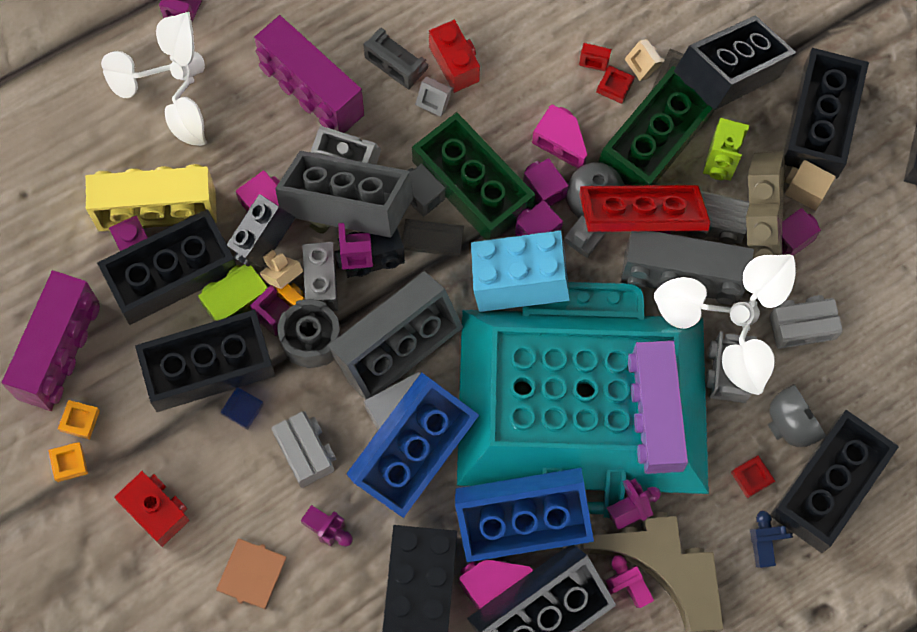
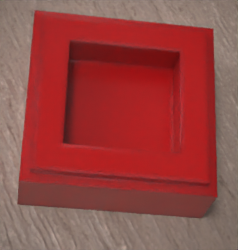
M583 43L579 65L606 71L612 49Z
M609 65L597 87L596 93L622 104L634 82L635 76Z
M759 455L731 471L747 499L776 482Z

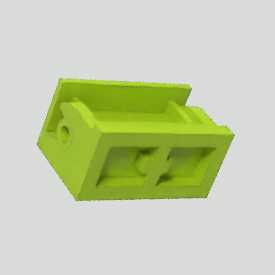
M724 118L719 119L709 146L703 174H707L715 180L731 181L742 156L738 152L748 132L749 125Z
M237 265L229 270L227 276L219 282H211L206 285L198 297L213 321H218L251 311L250 305L268 287L251 265L249 267Z

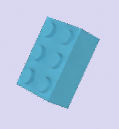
M561 230L471 242L473 291L479 312L570 301L566 256Z

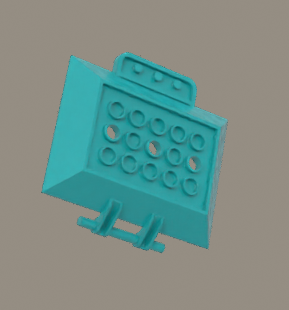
M568 282L570 301L522 307V312L462 310L463 328L461 332L459 400L479 414V416L458 444L457 486H474L582 468L585 490L604 491L603 502H588L589 513L603 515V518H610L607 507L624 499L626 490L623 481L625 480L631 481L636 479L637 483L641 485L643 492L649 487H657L661 493L709 494L704 319L702 317L692 327L676 328L670 325L663 316H644V295L636 285ZM674 341L688 464L683 472L645 474L644 464H639L637 447L638 444H642L641 433L635 432L634 415L639 414L638 403L632 402L631 384L635 383L634 372L630 373L628 367V355L633 353L636 342ZM518 382H526L531 386L532 390L527 395H519L515 392L514 385ZM580 384H589L593 388L594 394L590 397H582L578 394L576 388Z

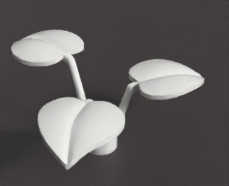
M190 12L166 17L157 25L156 36L158 44L164 53L170 55V60L173 61L171 64L142 72H134V62L124 52L113 51L103 57L101 65L105 79L112 91L122 98H129L136 94L138 90L136 78L170 70L174 78L185 80L172 97L173 104L165 108L167 125L178 139L187 144L197 146L207 144L204 135V121L198 105L190 98H179L189 84L194 83L193 76L202 73L205 68L202 56L194 51V35Z
M790 254L763 255L751 260L745 267L743 284L749 292L754 294L750 297V301L738 302L732 307L703 304L707 296L706 287L700 281L688 277L676 278L665 282L655 291L654 299L663 318L676 328H689L696 325L702 317V309L730 313L733 323L742 326L743 330L739 337L740 345H730L723 352L722 366L724 372L731 382L740 389L759 395L763 393L773 373L775 357L772 349L765 342L752 339L745 343V338L748 331H750V325L756 323L760 316L757 298L763 306L773 308L781 305L789 297L796 277L795 258Z

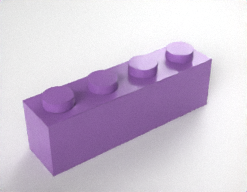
M674 341L636 342L633 353L628 355L629 372H634L635 383L631 384L632 402L638 403L639 414L634 415L635 432L641 433L642 444H638L637 447L639 464H644L645 474L683 472L688 464Z

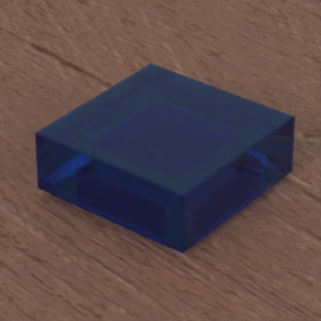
M236 387L220 413L248 430L264 403Z

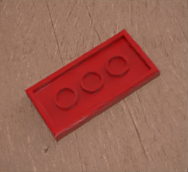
M698 185L580 186L579 195L588 232L709 231L710 219Z

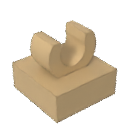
M648 39L640 40L625 58L639 81L648 79L665 61L663 58H660L655 51L656 48L650 44Z
M271 250L263 256L268 267L261 271L260 275L265 283L282 289L301 274L303 269L299 261L285 257L282 253L276 255L275 251Z

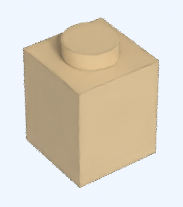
M804 160L799 169L793 167L785 181L789 184L785 195L816 211L836 176Z

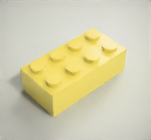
M191 164L185 168L176 169L162 166L149 171L128 169L121 173L98 171L94 175H85L86 210L98 231H110L109 227L137 215L143 228L173 226L206 209L210 212L214 222L217 223L216 190L208 166L203 167L198 164Z

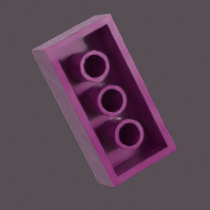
M281 15L277 16L254 36L257 47L255 52L259 57L260 69L268 77H275L279 81L278 84L281 89L289 96L293 94L299 100L300 106L308 114L313 112L319 118L321 126L345 133L364 116L362 89Z
M54 270L51 271L1 382L17 400L48 411H52L54 404L60 402L66 376L72 374L76 365L75 356L77 351L85 345L88 337V326L91 320L94 321L97 318L100 310L99 300L87 281Z

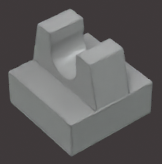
M426 76L421 82L415 105L441 117L446 110L453 88Z
M581 216L566 234L563 242L588 258L605 237L606 232H588L585 217Z

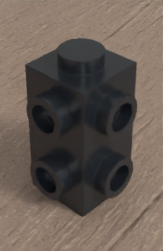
M259 194L238 228L234 231L227 246L236 252L234 258L249 267L251 263H254L264 268L266 263L263 256L276 249L296 217Z
M396 228L391 238L370 234L373 267L345 269L347 278L354 276L363 277L373 271L393 269L400 264H404V246L398 228ZM351 232V233H348V234H346V235H349V234H361V233H365V232H359V233H358V232ZM338 238L339 250L334 251L338 268H342Z

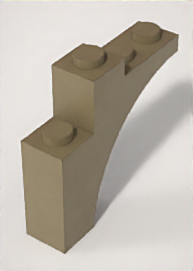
M758 152L753 155L748 173L749 207L746 215L747 246L754 249L753 259L763 255H782V215L785 184L784 152Z
M667 512L653 513L652 516L643 521L641 524L642 531L638 532L637 527L621 528L619 533L607 534L604 529L592 530L594 542L581 544V551L585 554H599L611 557L619 555L624 557L627 562L652 576L673 600L681 615L686 632H721L723 630L714 553L704 552V548L698 547L686 549L685 554H681L677 516L668 517Z

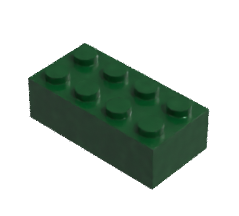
M672 66L606 144L600 155L598 163L612 166L620 173L623 181L629 186L655 185L715 111L703 101L702 97L682 81L674 72L675 66Z
M457 112L412 146V162L417 167L422 163L445 187V197L485 240L496 239L517 222L516 219L522 211L527 208H534L536 194Z

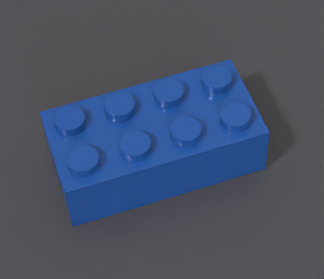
M421 372L346 474L354 484L404 518L473 425L479 414Z
M582 468L461 487L455 490V507L467 562L594 542Z

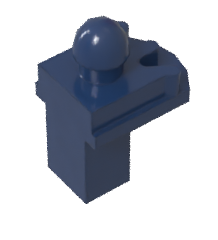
M760 511L757 514L756 523L758 522L759 528L750 529L757 568L776 566L772 540L793 538V533H787L786 526L771 527L772 518L767 511Z

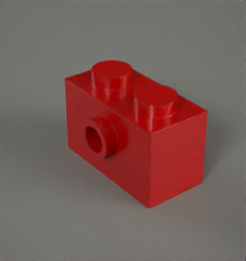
M455 19L429 30V48L450 87L453 88L452 91L455 93L480 81V64L475 57V47L470 39H465Z
M141 471L114 496V499L163 547L190 521L184 514L188 508L176 496L170 499L163 492L166 486L155 474L148 477Z

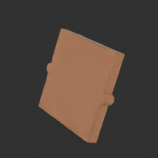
M238 538L216 591L236 598L240 604L246 602L265 610L287 557L266 549L263 544L257 546Z

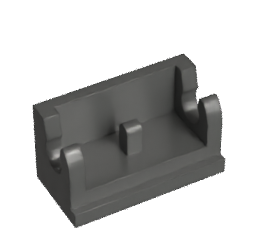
M383 28L378 29L363 44L365 58L408 90L428 69L426 59L423 57L418 59L390 39Z

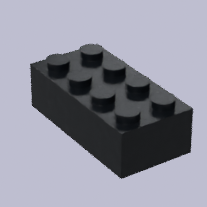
M755 15L689 45L674 72L687 86L691 87L702 97L707 105L717 110L780 78L796 52Z
M816 48L811 49L804 64L784 148V162L786 166L799 169L803 161L806 160L836 176L835 178L838 179L847 163L869 62Z
M208 209L97 262L129 325L202 290L211 282L222 280L227 276L229 270L237 266Z
M255 309L135 345L150 403L156 412L275 377Z
M845 410L837 418L826 434V437L823 438L770 514L771 517L783 526H786L788 530L820 553H823L832 546L899 446L851 412Z
M393 525L382 632H448L457 542L456 530Z
M575 545L565 547L467 619L475 632H581L615 607L616 603L588 555Z

